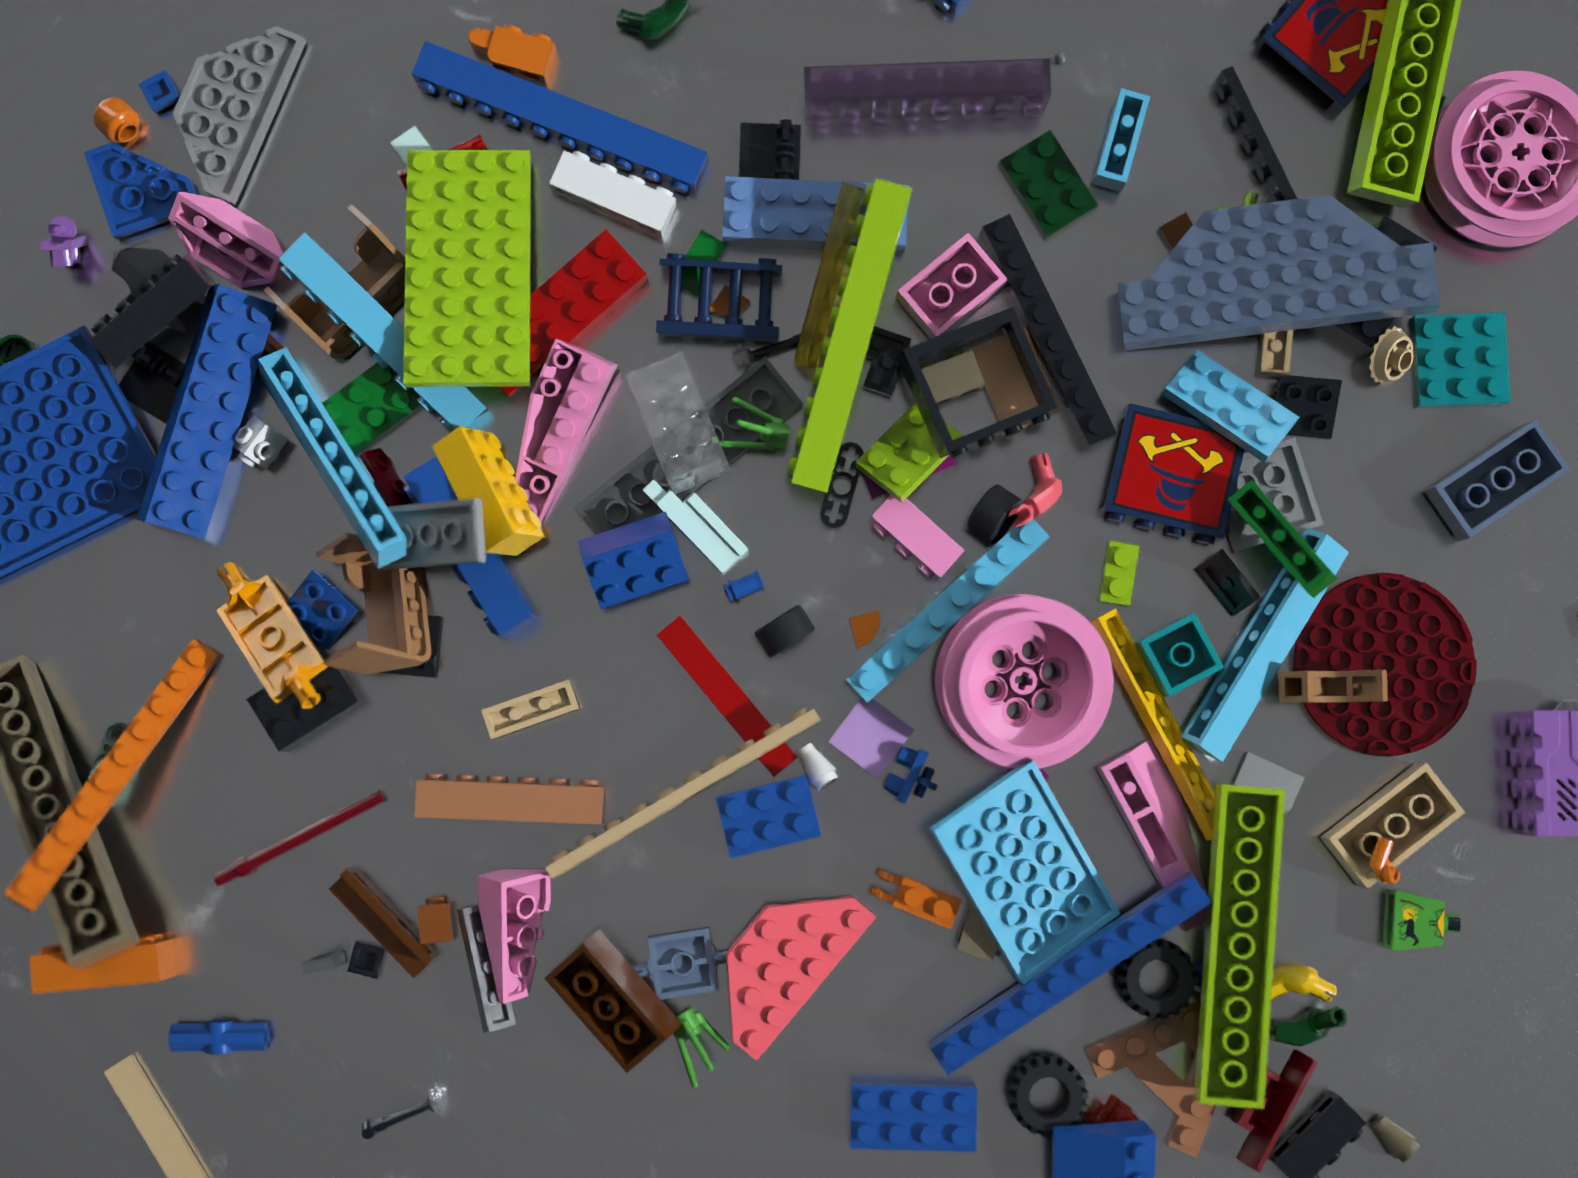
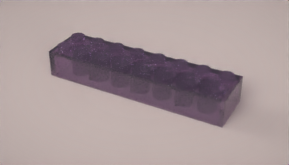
M1050 58L804 67L803 74L804 120H811L813 124H825L830 119H841L843 123H855L859 121V118H871L874 122L888 121L889 117H901L904 121L918 120L920 116H932V119L944 120L948 119L950 115H962V118L974 119L980 117V114H992V117L1003 118L1010 116V113H1022L1023 116L1033 117L1045 111L1052 95Z

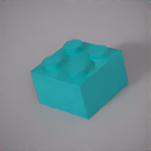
M1195 613L1189 614L1135 642L1163 697H1169L1224 668Z

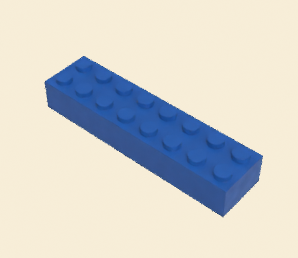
M221 284L211 285L205 298L137 517L138 521L205 540L236 441L235 438L238 434L259 366L258 359L262 356L277 304Z

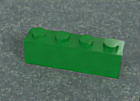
M1252 479L1228 499L1312 598H1315L1338 579Z

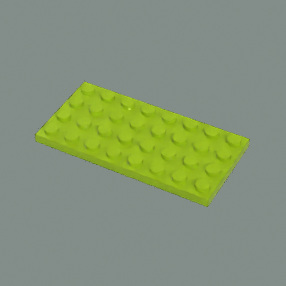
M407 150L404 387L530 386V150Z

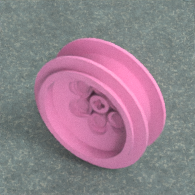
M1504 71L1491 74L1475 81L1462 90L1440 112L1434 128L1423 179L1427 196L1438 215L1453 230L1467 239L1487 246L1509 248L1537 242L1578 215V95L1553 78L1529 71ZM1524 124L1532 126L1534 135L1526 132ZM1493 125L1500 126L1504 136L1497 135ZM1542 149L1549 151L1551 160L1544 158L1541 152ZM1480 152L1487 153L1491 162H1484L1481 159ZM1529 175L1537 179L1538 187H1534L1529 183ZM1498 177L1506 180L1508 184L1507 189L1499 185Z
M1010 594L992 598L975 606L951 628L937 658L935 692L941 713L952 732L976 753L996 764L1010 768H1018L1029 760H1034L1038 768H1044L1072 757L1082 750L1097 734L1111 704L1113 669L1103 639L1093 625L1079 612L1063 603L1040 596ZM1031 641L1034 645V652L1031 656L1024 657L1022 655V647L1026 642ZM998 650H1003L1005 653L1004 662L1000 666H994L992 662L993 654ZM1049 663H1054L1056 672L1053 677L1046 679L1043 673L1044 667ZM1016 676H1025V683L1020 682L1018 684L1015 682ZM995 680L998 687L996 693L992 696H986L984 691L985 685L989 681ZM1041 693H1046L1048 695L1047 705L1043 708H1038L1036 706V698ZM1012 702H1017L1019 705L1018 713L1013 717H1008L1006 713L1007 706Z

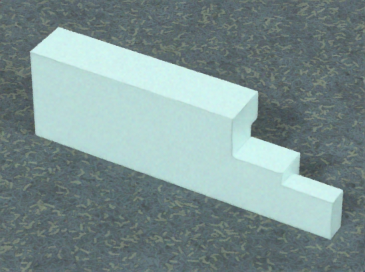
M654 479L642 489L663 512L667 513L671 521L720 572H725L748 550L740 539L696 493L692 492L682 502L670 489L665 492Z

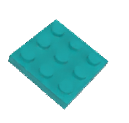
M1505 312L1419 315L1411 318L1417 408L1511 403Z

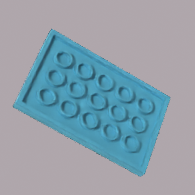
M1029 760L1018 768H1014L929 828L1017 981L1022 985L1029 982L1121 914L1034 760Z

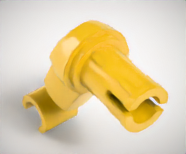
M1305 965L1279 966L1273 970L1271 1000L1287 992L1302 995L1311 993L1324 1002H1330L1333 999L1325 994V991L1334 996L1336 995V986L1318 977L1315 968Z

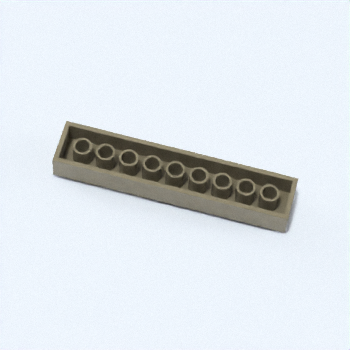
M22 654L0 664V779L28 856L31 858L80 792L82 786L36 664ZM96 827L44 898L68 965L80 970L141 943L98 828Z

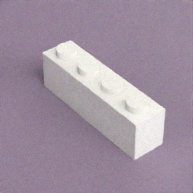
M563 151L549 183L553 192L663 238L677 207L676 198L672 197V192L659 186L656 189L650 188L645 185L644 180L631 174L628 175V178L617 173L618 170L609 164L601 163L600 166L589 161L590 158L581 152L573 151L571 154Z

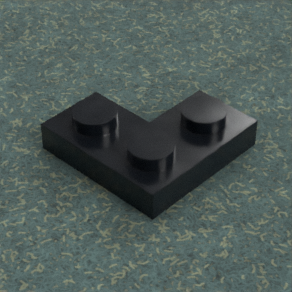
M876 326L873 327L865 356L872 359L863 388L892 398L901 372V367L896 357L902 350L909 348L911 338Z

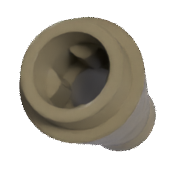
M1385 1115L1372 1126V1129L1377 1133L1394 1159L1398 1158L1402 1163L1408 1160L1420 1146L1415 1141L1416 1136L1389 1120Z

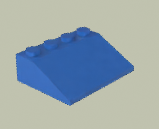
M1144 1120L1053 1127L1052 1178H1155L1156 1134Z

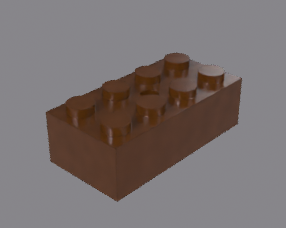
M600 930L596 931L544 978L626 1073L665 1042L682 1024Z

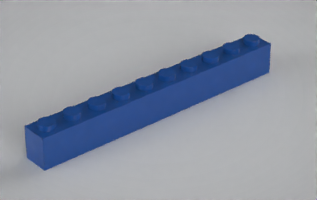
M425 41L412 71V76L415 82L418 83L417 87L425 92L434 94L435 91L445 94V98L453 103L462 105L463 102L473 105V109L487 116L494 113L501 116L503 122L515 127L522 124L529 127V131L539 137L546 138L547 135L558 139L557 142L567 148L574 149L575 146L586 150L585 153L595 159L602 160L603 157L614 161L613 164L623 170L630 171L631 168L641 171V175L646 179L658 182L659 179L670 183L671 188L682 193H686L687 190L695 193L708 162L707 151Z
M1190 871L1085 939L1026 984L1018 983L931 1040L930 1050L946 1074H951L1212 902Z

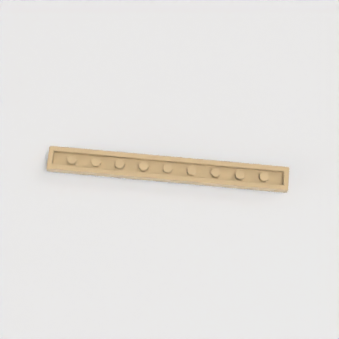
M805 707L790 716L792 722L781 727L780 723L770 727L763 732L766 737L755 743L753 739H750L737 747L739 753L728 759L726 755H723L710 763L712 769L706 773L701 774L700 771H696L683 779L685 782L684 786L677 790L671 786L656 795L659 800L648 806L644 802L630 811L632 816L622 822L620 818H617L603 827L606 832L595 838L592 833L577 842L579 848L568 854L565 849L550 858L552 864L545 867L551 878H557L822 720L815 709L808 711Z

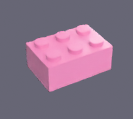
M967 233L897 291L896 299L926 335L932 339L950 332L1001 290L1008 279L973 237Z

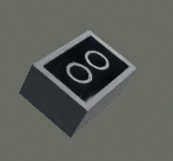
M328 649L320 652L324 660L335 654L332 650ZM328 666L309 680L316 693L320 696L318 704H315L312 698H309L314 706L309 709L302 708L294 692L279 703H276L272 700L265 687L246 699L278 752L289 751L365 703L345 670Z

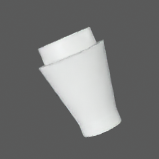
M812 743L804 746L796 753L801 760L810 785L815 786L818 791L826 788L838 778L835 773L836 768L815 749Z

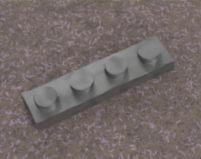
M475 905L457 910L483 1033L516 1025L512 1003H499L479 906Z

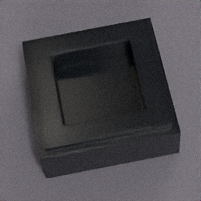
M355 941L347 972L378 979L386 949L374 944Z

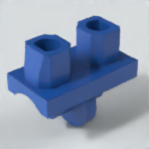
M901 747L895 762L910 769L905 779L889 773L883 788L895 795V799L904 804L915 782L919 783L914 793L918 797L923 798L927 787L936 791L938 785L930 782L935 770L926 767L923 776H919L929 753L921 749L916 751Z

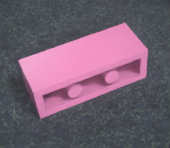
M890 495L870 518L874 522L871 527L884 539L887 536L897 543L894 548L906 559L912 556L919 563L918 570L930 580L933 576L939 580L965 551L907 498L901 503Z

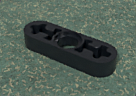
M847 442L840 446L829 488L824 497L820 520L828 529L841 528L846 523L860 470L856 468V460L852 461L849 470L856 471L855 476L844 471L837 472L836 469L838 466L844 469L846 458L842 457L841 454L848 453L849 449L855 450L854 455L859 458L864 454L863 449L854 442ZM843 477L849 480L851 489L848 493L838 494L835 492L833 483L837 478ZM830 495L837 500L848 501L846 506L840 503L838 513L843 515L842 520L836 519L835 523H830L829 516L825 515L826 511L833 509L834 501H828Z

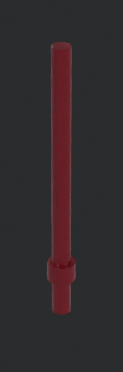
M378 790L249 857L244 855L235 860L234 865L214 874L213 879L216 885L220 886L239 875L244 877L254 872L253 868L386 801L382 791Z

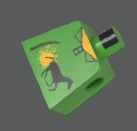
M1387 889L1385 948L1400 951L1442 946L1444 932L1459 933L1461 928L1460 916L1457 914H1444L1445 904L1443 901Z

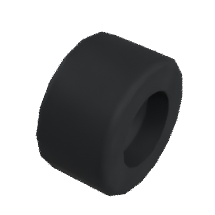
M994 485L983 495L972 511L967 523L968 530L988 544L994 545L1004 537L1015 522L1018 515L1014 514L1009 517L1008 513L1022 505V500L1001 485Z
M796 605L755 632V636L767 655L772 658L812 633L815 627L802 606Z

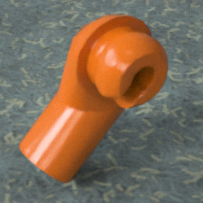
M1378 837L1370 859V865L1379 881L1384 884H1395L1400 879V872L1393 867L1388 858L1394 842Z

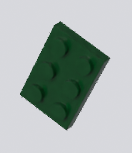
M1051 129L999 160V166L1045 239L1084 217L1099 206Z

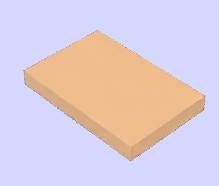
M1023 326L1022 328L1024 330V333L1028 339V342L1035 355L1038 365L1042 371V374L1046 380L1049 390L1057 405V409L1050 413L1053 414L1055 412L1060 411V406L1057 402V399L1054 395V392L1051 388V385L1048 381V378L1045 374V371L1042 367V364L1039 360V357L1036 353V350L1033 346L1027 329L1025 326ZM1007 333L969 348L968 351L973 350L985 381L984 389L998 422L1038 406Z

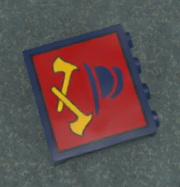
M1286 0L1277 11L1281 16L1274 23L1270 19L1258 33L1262 38L1256 47L1260 48L1266 42L1332 98L1334 103L1329 109L1336 115H1339L1372 78L1388 0Z
M1129 403L1124 408L1122 416L1124 424L1105 505L1100 509V513L1106 514L1107 520L1117 523H1124L1125 519L1137 522L1136 527L1146 530H1154L1155 527L1167 529L1166 534L1174 537L1184 538L1185 534L1196 536V541L1203 544L1214 545V541L1219 542L1223 540L1232 506L1228 499L1235 493L1244 449L1201 420Z

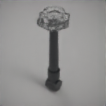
M811 329L806 334L800 333L794 335L793 338L753 351L744 347L743 344H738L736 350L732 351L734 364L737 369L742 368L746 372L752 365L754 358L795 346L800 347L807 342L814 343L819 338V333L817 330Z
M433 1086L429 1089L427 1102L389 1117H382L375 1120L374 1123L371 1121L364 1122L362 1124V1137L371 1139L374 1136V1132L384 1131L389 1126L429 1109L439 1116H445V1109L449 1107V1100L445 1091H439Z

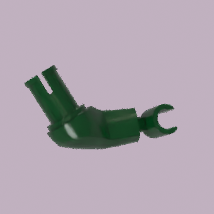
M665 0L660 7L650 10L645 15L622 8L617 17L622 18L623 21L617 20V27L640 32L641 36L646 40H655L679 22L691 3L689 0Z
M1339 1006L1325 1011L1314 1008L1305 1012L1296 1021L1276 1020L1273 1027H1269V1035H1272V1041L1298 1047L1305 1046L1325 1037L1330 1029L1344 1026L1347 1021V1015L1344 1009H1339Z

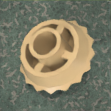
M1393 326L1391 329H1386L1385 333L1379 336L1378 342L1373 345V353L1369 356L1371 363L1368 368L1371 370L1370 377L1374 378V382L1383 383L1385 381L1397 380L1412 365L1414 358L1413 344L1401 327Z

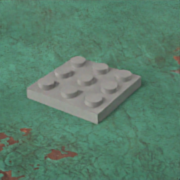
M1296 438L1282 441L1265 463L1248 452L1244 453L1235 493L1252 479L1298 533L1305 531L1306 528L1312 529L1324 525ZM1232 505L1226 529L1234 553L1264 544L1263 540Z

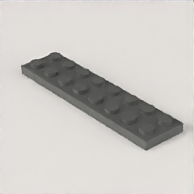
M765 356L574 506V509L595 535L663 513L642 490L653 479L665 492L670 489L683 501L692 492L696 491L748 450L747 448L714 447L712 445L713 441L758 442L760 440V432L738 426L737 421L743 420L764 426L765 422L768 421L732 401L733 397L746 401L773 417L783 419V421L800 409L804 403Z

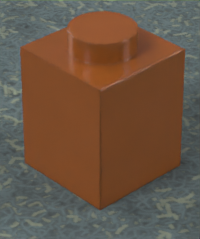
M444 897L426 898V904L417 906L420 944L455 940L453 902H445Z

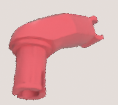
M1044 453L1043 457L1042 454H1038L1030 458L1037 484L1034 487V492L1023 501V505L1008 513L1009 517L1014 514L1018 515L1020 521L1015 527H1020L1032 521L1033 516H1038L1051 508L1062 494V482L1054 476L1048 453Z

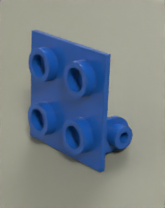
M312 569L287 603L314 645L323 651L330 648L348 623L355 621L360 613L357 610L358 607L356 605L353 606L344 597L345 594L339 593L337 591L338 588L330 585L324 579L325 576L323 574H319Z

